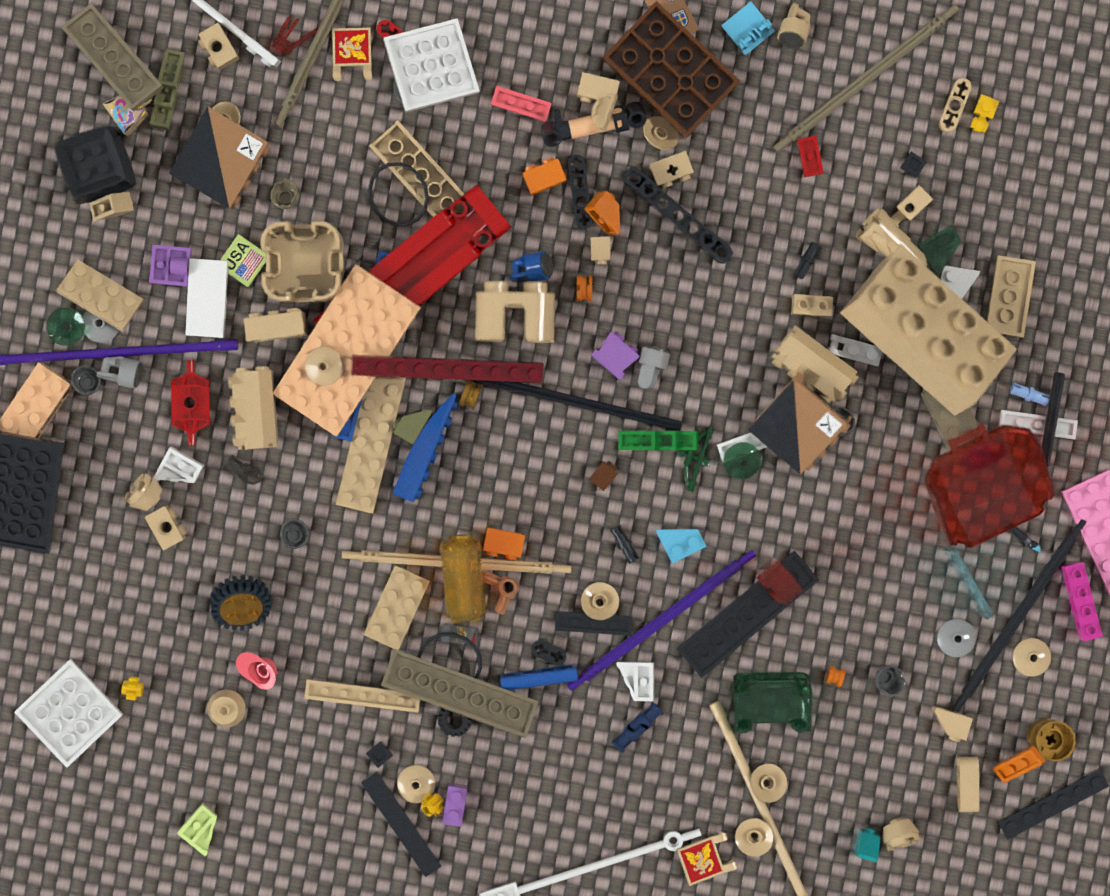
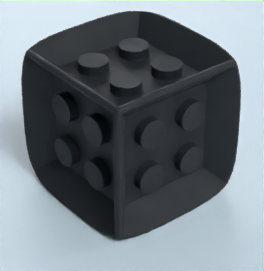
M110 125L87 130L63 139L54 145L56 158L65 184L73 200L79 204L90 203L109 194L121 193L136 185L134 171L124 143L118 135V131Z

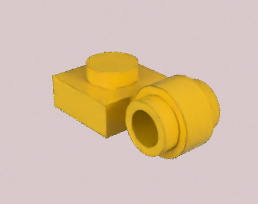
M983 94L980 95L973 112L979 115V117H974L970 125L973 131L978 133L986 132L989 122L985 118L993 119L1000 101Z

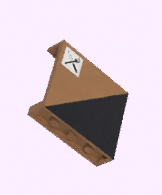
M207 107L169 174L225 207L232 209L234 206L236 208L242 199L240 197L243 190L246 191L251 184L249 179L252 173L256 174L261 166L259 161L269 153L271 148L268 146L270 143L214 109Z
M798 372L754 420L748 431L801 475L805 469L809 471L814 466V460L817 457L819 459L822 458L827 452L825 448L828 445L832 447L836 443L840 432L844 434L851 426L849 422L852 416L850 415L847 419H843L801 383L805 376Z

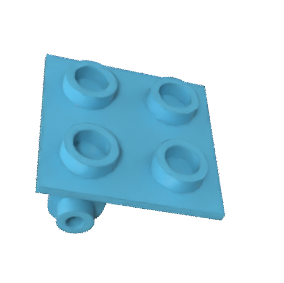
M749 2L721 25L744 55H747L775 32L772 28V23L763 17L752 2Z

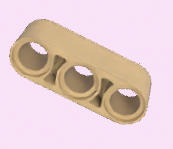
M957 757V804L959 812H979L978 757Z

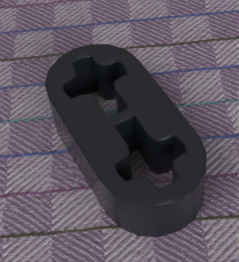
M537 640L532 645V653L540 659L554 665H561L566 660V652L561 647L544 640ZM544 644L543 648L548 650V653L543 651L540 654L537 653L535 646ZM560 651L563 659L555 661V657L550 655V652L557 654Z

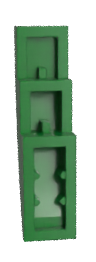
M618 431V450H699V431Z

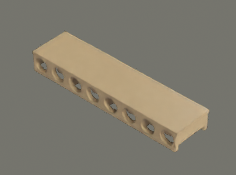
M398 120L373 144L369 145L384 164L401 162L412 166L421 174L429 194L427 211L432 217L443 209H447L454 201L464 195L459 187ZM401 166L388 167L424 206V187L419 178L409 169ZM458 204L455 207V213L458 215L462 214L465 210L463 204ZM482 234L479 237V242L482 245L487 244L489 236Z

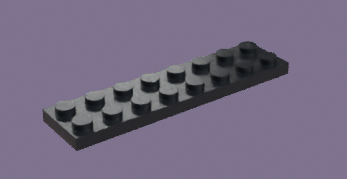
M794 550L677 647V650L697 674L703 678L817 583L819 579Z

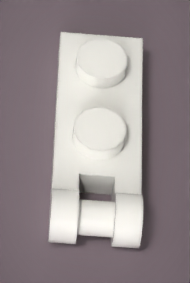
M831 334V344L827 349L833 354L869 365L879 366L882 350L877 346ZM839 343L844 344L842 351L837 350Z

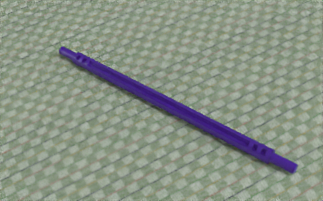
M751 550L737 561H732L583 670L582 674L578 677V681L570 682L567 685L569 690H574L586 680L588 682L740 571L743 565L756 557V554Z

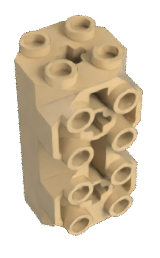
M793 326L791 330L794 333L792 331L788 333L776 348L775 352L778 354L771 356L774 359L772 363L779 369L785 368L788 370L787 375L791 378H794L800 372L805 376L803 385L811 392L816 391L819 393L818 398L825 403L841 401L847 394L845 389L850 385L852 386L858 379L857 371L797 326Z
M267 366L255 367V371H250V368H236V372L232 374V377H228L229 388H232L233 396H230V406L235 408L236 411L235 415L231 416L232 427H235L236 435H233V445L238 446V450L270 448L272 446L279 447L275 395H273L275 390L273 370H269Z

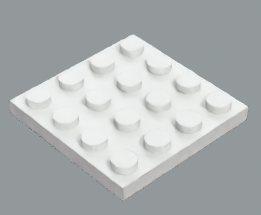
M458 18L384 37V44L405 113L479 93V87Z
M72 659L64 664L15 711V714L66 767H69L124 715Z

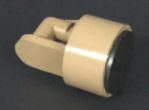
M793 3L787 18L782 21L778 33V40L781 44L792 49L803 47L810 31L811 16L808 12L798 8L799 4Z

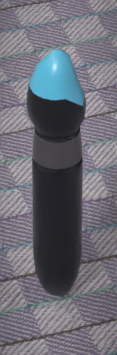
M1008 520L1003 521L1005 527L1026 543L1029 548L1038 552L1041 551L1039 544Z

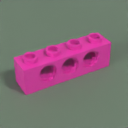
M1075 561L1060 565L1079 639L1088 641L1103 637L1084 562Z

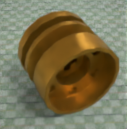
M1042 718L1035 721L1028 729V746L1034 745L1047 760L1054 762L1062 761L1074 751L1076 743L1075 734L1063 722ZM1046 736H1049L1051 740L1048 741L1046 739Z

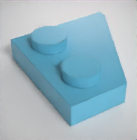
M698 529L656 530L672 564L707 547Z

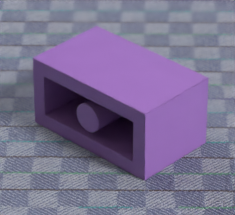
M449 782L442 824L462 826L468 785Z

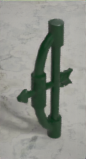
M707 426L706 431L699 434V441L702 437L705 438L699 457L694 456L696 450H688L687 453L684 450L678 451L680 457L686 456L684 461V480L687 484L686 490L693 492L695 489L701 463L710 467L709 461L712 459L704 457L709 439L711 440L714 428ZM695 459L697 463L692 478L689 479V466H691L692 460Z

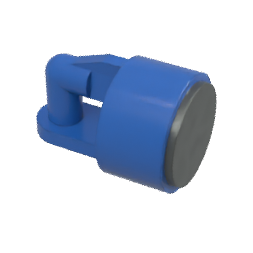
M546 251L525 254L513 260V274L510 275V281L531 280L536 282L550 279L553 274V263L550 255ZM525 266L526 272L521 273V267Z

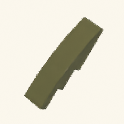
M165 50L158 81L162 84L163 89L156 93L154 98V109L150 120V127L167 131L170 129L185 52Z

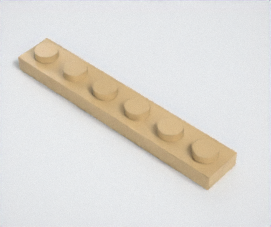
M307 679L304 699L419 713L420 700L391 689Z

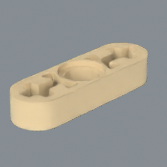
M965 78L958 79L953 84L939 120V128L943 132L949 133L957 127L971 91V83ZM964 83V87L967 90L962 91L960 97L953 96V94L957 95L960 88L957 85ZM952 100H957L960 103L959 110L954 111L950 108ZM950 114L957 115V117L953 116L950 123L953 126L946 128V124L943 121L948 120Z

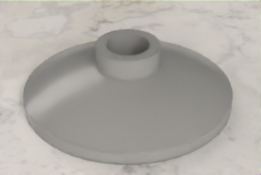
M86 311L82 318V329L90 340L103 343L112 340L119 331L117 328L103 320L102 326L98 327L96 322L102 319Z
M952 619L940 627L937 641L940 649L945 654L951 657H962L973 649L976 635L973 627L968 622L961 619ZM960 635L961 640L959 642H955L954 640L955 636Z

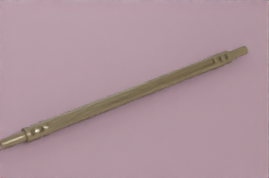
M332 0L281 105L283 107L275 122L276 125L282 127L289 110L292 111L345 0Z
M954 4L943 14H938L789 131L785 138L773 146L774 150L778 153L789 143L795 142L942 27L947 19L959 11L958 6Z

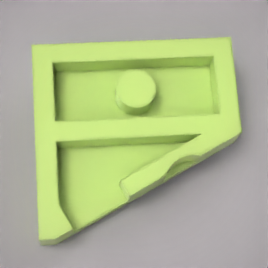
M202 803L177 831V834L206 856L217 814Z

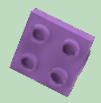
M152 244L149 283L188 287L189 258H191L192 248Z

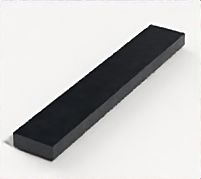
M378 771L363 780L361 784L423 875L427 877L439 869L442 865Z

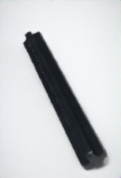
M1055 372L1053 376L1039 465L1044 467L1050 466L1065 379V374Z

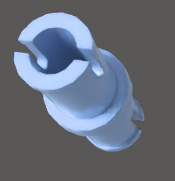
M1013 382L1009 394L1025 398V401L1028 402L1033 401L1043 406H1046L1049 402V394L1036 391L1031 386L1028 388Z

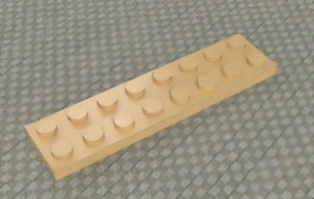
M376 376L363 396L336 505L374 513L394 431L392 427L397 419L406 382L405 377Z

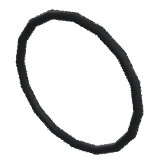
M401 162L386 163L375 171L370 179L368 188L370 204L375 213L386 223L397 227L410 226L418 222L427 211L429 202L428 188L421 174L412 166ZM401 166L409 169L419 178L424 187L425 202L423 210L417 218L409 222L397 223L387 219L379 212L374 203L372 194L374 179L380 171L387 167Z
M439 633L431 636L421 645L418 658H421L424 648L432 640L439 637L454 636L466 641L473 647L478 657V670L474 678H479L482 670V656L477 646L467 637L457 633Z

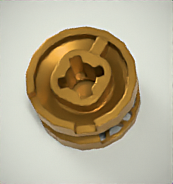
M467 380L459 405H467L474 410L482 385L476 386V384H473V381Z

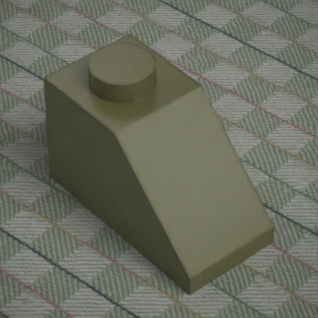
M425 410L403 416L402 419L398 418L392 427L395 429L393 433L414 445L434 411Z

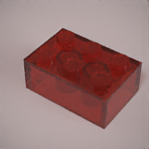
M774 557L756 571L758 574L756 579L766 589H771L768 593L779 604L782 602L787 605L803 591L802 587L779 560Z

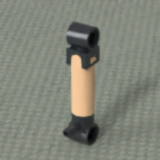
M632 102L626 108H624V104L615 106L606 131L615 130L616 133L628 131L629 125L633 128L644 126L647 117L643 105L639 102ZM559 109L553 111L554 121H547L541 126L542 139L548 147L558 146L561 141L605 132L596 126L592 115L562 122Z

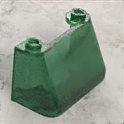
M748 672L735 674L733 676L734 733H747L752 730L753 724L790 723L791 728L798 733L811 732L813 691L810 676L804 672Z

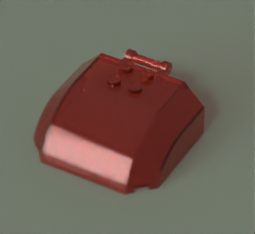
M981 423L977 425V428L967 433L948 439L947 442L951 450L933 458L924 478L934 512L948 542L954 546H957L958 543L964 544L967 548H973L1041 515L1045 510L1043 507L1045 502L1052 500L1055 495L1042 445L1031 429L1005 424L987 432L985 425Z

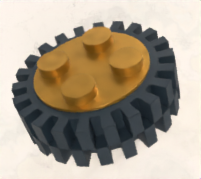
M241 575L240 580L237 579V576H232L233 581L226 578L224 579L225 584L219 582L218 587H214L213 592L210 594L211 614L214 621H218V625L222 626L224 624L226 629L231 625L232 630L235 631L237 626H239L240 631H242L244 626L252 629L253 623L256 626L260 625V621L264 622L266 620L265 616H269V611H271L270 593L264 582L261 583L260 579L256 578L254 581L253 576H249L248 580H246L245 575Z

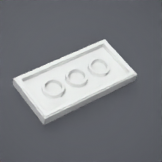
M189 258L186 335L225 338L229 261Z

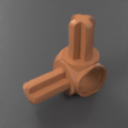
M487 571L483 576V582L497 587V591L500 594L495 611L499 614H505L510 600L514 599L516 593H518L520 584L514 578L505 575L500 577ZM507 582L513 584L514 589L512 592L506 590Z

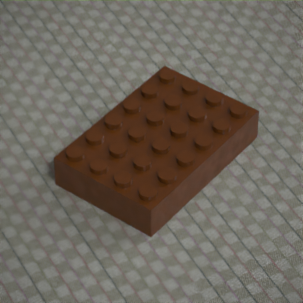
M657 1L603 56L602 60L685 140L740 83V80Z

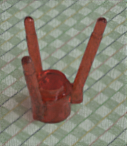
M288 16L271 46L281 55H284L286 52L290 54L293 49L315 34L318 28L310 31L296 43L289 46L291 42L287 38L299 22V18L295 19L283 36L291 19Z

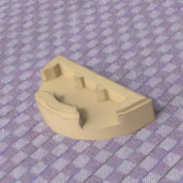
M607 94V96L597 100L592 107L591 115L594 123L605 132L618 98L617 94Z

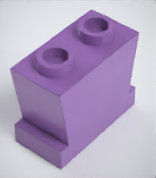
M616 331L614 334L610 332L599 351L595 349L591 356L620 380L625 375L622 371L640 356L638 355L639 350L632 344L627 346L623 342L625 338Z

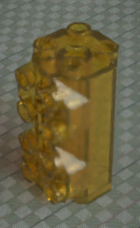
M470 534L452 535L448 541H445L444 538L440 542L447 618H450L452 623H461L468 620L479 622L482 620V616L486 615L485 580L483 579V557L480 537L476 536L475 538Z

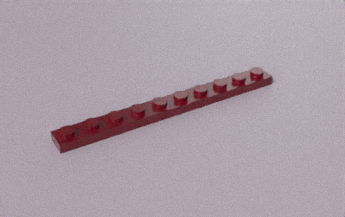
M352 355L351 375L542 383L544 364L542 362Z

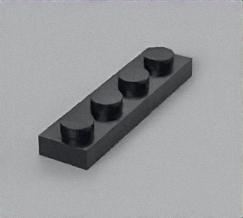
M556 611L555 631L631 636L633 616L613 615L606 620H595L585 613Z

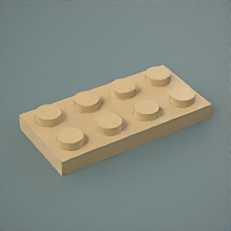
M996 256L986 321L1002 335L1024 337L1036 261Z
M80 260L75 262L56 290L60 295L122 332L143 303V298Z
M395 565L364 635L399 650L430 580Z

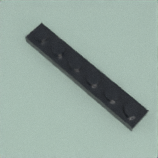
M1097 769L998 821V824L1008 840L1109 787V784L1101 769Z

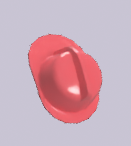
M250 652L241 653L237 657L236 667L245 678L265 690L275 685L278 672L275 663L270 658H260Z

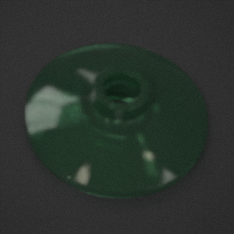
M63 307L51 313L47 320L46 329L48 336L53 342L62 346H69L77 343L82 338L85 331V322L78 311ZM68 323L70 324V329L66 331L64 325Z
M736 443L728 448L724 455V468L734 478H749L759 470L761 454L751 443ZM743 460L747 461L745 465H740Z

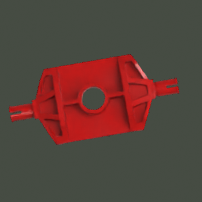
M186 360L187 372L171 381V417L174 427L188 433V445H196L195 433L211 425V380L194 372L195 360ZM188 397H192L195 400V405L192 408H188L185 405V400Z

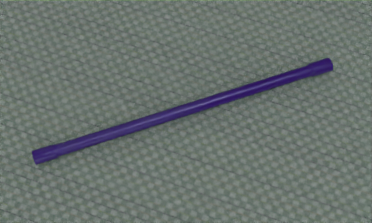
M238 339L0 354V366L17 363L218 350L233 351L238 350Z

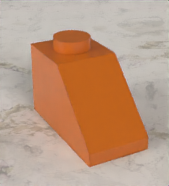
M598 192L584 210L608 236L617 235L620 233L619 204L610 192Z

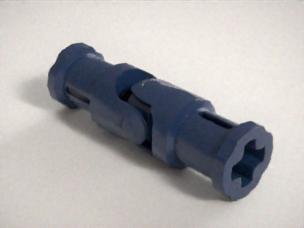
M652 701L651 705L643 713L640 712L623 729V733L612 740V743L624 753L625 748L632 742H635L653 725L652 722L659 715H663L664 712Z

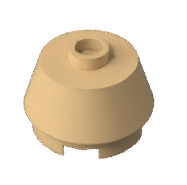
M141 474L134 481V486L130 493L127 492L124 499L130 504V507L147 511L160 500L162 488L153 475Z
M220 690L210 698L207 707L208 715L212 722L224 728L233 727L240 723L246 710L243 698L233 690Z
M901 818L891 820L889 825L883 827V845H886L888 851H894V847H908L921 840L919 837L920 831L910 819L901 820Z

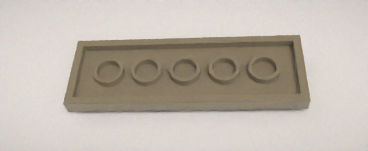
M92 3L62 26L65 33L133 112L163 89L162 84Z

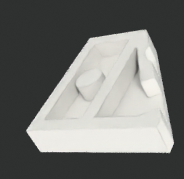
M943 265L940 280L962 299L979 276L980 271Z
M171 446L154 478L156 481L170 480L171 482L184 481L195 483L204 465Z
M617 662V667L624 677L633 700L654 701V662Z

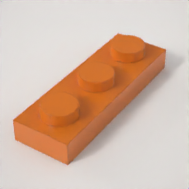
M1033 745L995 764L992 770L1003 783H1006L1043 765L1046 759Z

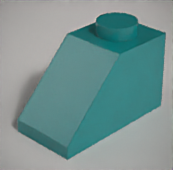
M865 827V830L859 828L854 846V852L859 858L877 862L880 845V835L876 833L877 830Z

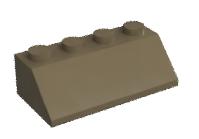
M921 392V396L952 462L957 463L988 446L970 407L954 416L929 392Z

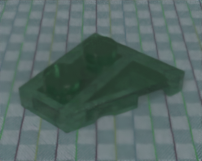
M950 225L918 244L937 277L941 274L962 240L953 226Z

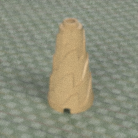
M877 208L863 222L864 231L859 228L856 238L876 252L879 251L887 257L902 245L925 267L927 266L925 254L911 242V239L882 208Z

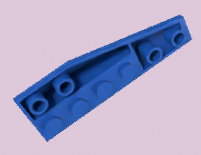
M453 393L423 428L406 458L393 494L410 502H415L416 499L419 500L424 490L421 488L423 481L427 482L431 473L428 470L430 463H435L438 455L435 450L437 445H442L445 435L442 434L445 427H449L452 420L450 413L452 409L456 410L459 399H456L457 394Z

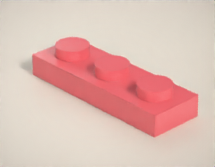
M496 86L491 102L492 106L546 122L552 104Z

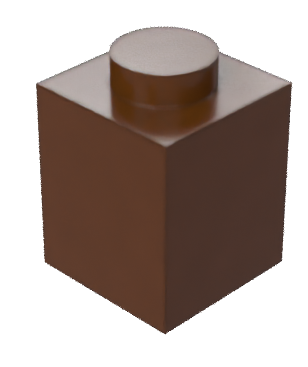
M603 461L590 476L589 480L604 491L618 473L615 471L617 467L610 461L607 463Z

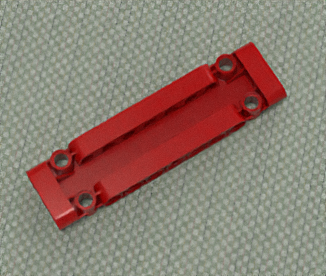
M476 184L458 200L454 201L451 206L435 215L368 272L418 306H421L481 256L485 249L490 247L512 227ZM463 204L464 212L460 215L456 214V205ZM482 234L489 236V242L485 245L479 242V237ZM327 309L313 319L316 325Z

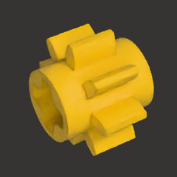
M131 676L129 681L124 680L122 694L126 695V700L135 701L137 697H142L144 683L139 682L140 678Z
M428 793L421 801L423 804L421 809L429 817L433 814L437 817L445 809L442 806L444 805V800L437 793L433 795Z

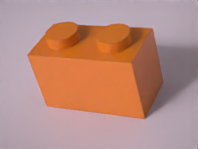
M551 157L542 161L543 165L536 167L534 164L525 168V172L522 174L531 196L567 182L558 158L554 160Z
M488 527L483 551H487L486 555L498 557V554H504L506 559L517 560V557L521 558L526 534Z

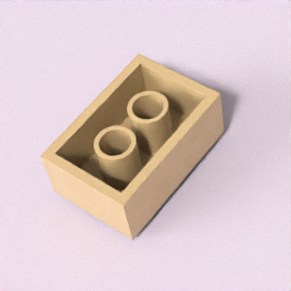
M298 308L287 309V313H281L279 310L269 311L266 316L260 313L248 314L249 318H244L247 342L254 343L309 336L306 313Z

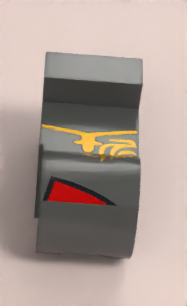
M443 624L442 633H457L477 644V627ZM442 636L441 641L448 643H467L466 641L456 638L454 636Z

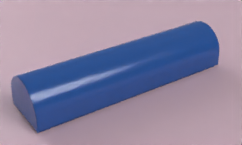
M575 664L500 675L501 688L506 690L578 681Z

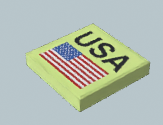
M238 234L221 260L229 261L228 274L249 288L266 264V255L261 249Z

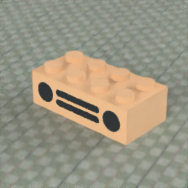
M38 363L1 417L0 430L39 438L73 389L71 381L46 364Z

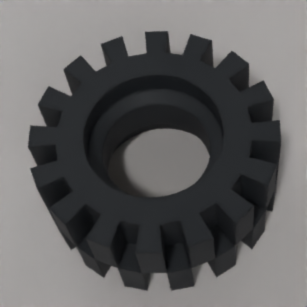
M441 708L438 714V726L446 735L459 737L470 729L472 724L471 718L462 716V723L458 726H452L448 722V715L451 711Z

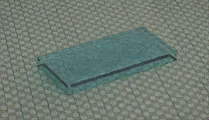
M952 547L943 549L980 616L985 619L993 617L991 609L957 549Z

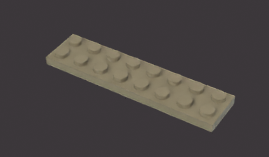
M396 649L393 651L381 684L385 688L523 738L527 737L539 701Z

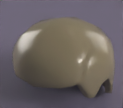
M284 178L281 182H276L270 193L271 201L276 207L281 209H289L295 206L299 200L298 187L294 181Z

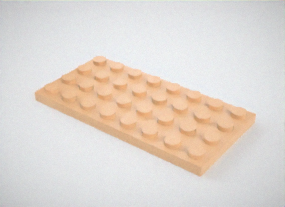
M355 265L274 390L273 395L337 437L376 378V376L351 375L352 355L390 356L421 307L360 266ZM316 348H333L343 359V373L339 380L331 385H318L306 373V359L310 352ZM321 363L320 368L325 370L326 364Z

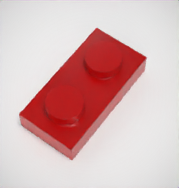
M817 136L797 139L804 178L824 174Z

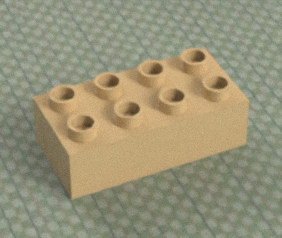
M902 245L882 260L840 312L841 315L954 416L974 405L1017 350Z

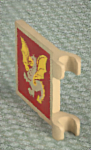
M371 28L332 29L334 81H341V67L364 66L363 75L365 80H372Z
M721 831L713 836L676 849L689 886L737 869V864L733 860L722 864L715 845L727 840L726 833Z

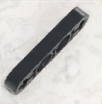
M575 154L568 160V171L575 222L580 229L585 230L591 227L593 218L585 212V217L589 218L590 221L587 222L586 226H583L578 221L582 218L581 212L577 214V210H584L590 202L584 158ZM575 158H577L579 162H582V164L579 165V172L583 171L584 174H575L572 176L571 172L576 173L575 166H571V163L574 162ZM577 177L583 178L585 182L581 188H577L573 184L574 179ZM580 196L587 199V204L584 207H579L576 204V199Z

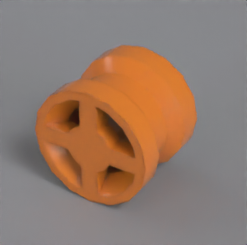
M830 665L825 683H832L840 688L844 681L846 670H838L835 666Z

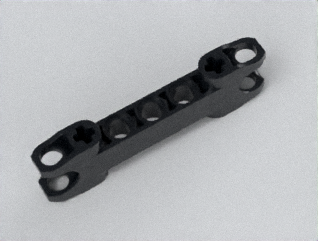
M630 167L623 175L624 184L631 191L658 211L717 263L725 264L732 256L733 251L727 243L700 223L639 169ZM636 175L639 180L636 183H632L629 181L628 176ZM650 188L651 193L646 194L645 189ZM659 199H666L668 206L660 208L657 204ZM680 211L683 219L680 221L674 220L672 213ZM690 223L696 224L697 232H688L687 225ZM708 237L710 243L705 244L704 240ZM720 248L724 249L726 257H719L717 250Z

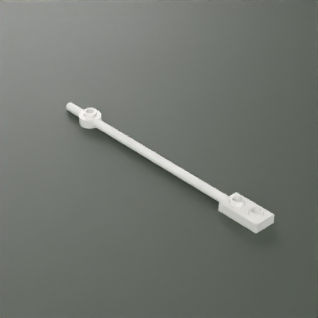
M192 0L248 45L246 49L253 55L258 53L263 57L261 61L268 67L271 65L278 67L281 63L277 57L204 0Z
M700 829L683 834L677 831H669L665 834L662 841L519 887L516 881L479 892V895L520 896L522 893L665 847L670 851H677L676 849L681 848L684 841L702 835ZM671 837L677 839L675 843H671L669 840Z

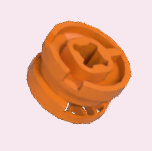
M577 275V302H582V300L592 302V275H587V277Z

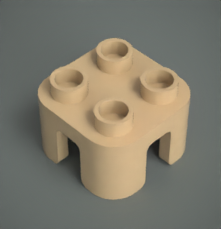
M314 221L311 222V225H293L290 222H277L268 226L263 232L261 251L266 255V273H262V286L268 296L283 303L330 302L334 299L344 283V241L338 230L326 222Z
M484 282V292H476L475 340L481 342H503L506 332V311L512 308L526 310L525 337L529 343H554L555 294L547 293V283L525 282L523 293L509 292L508 282Z

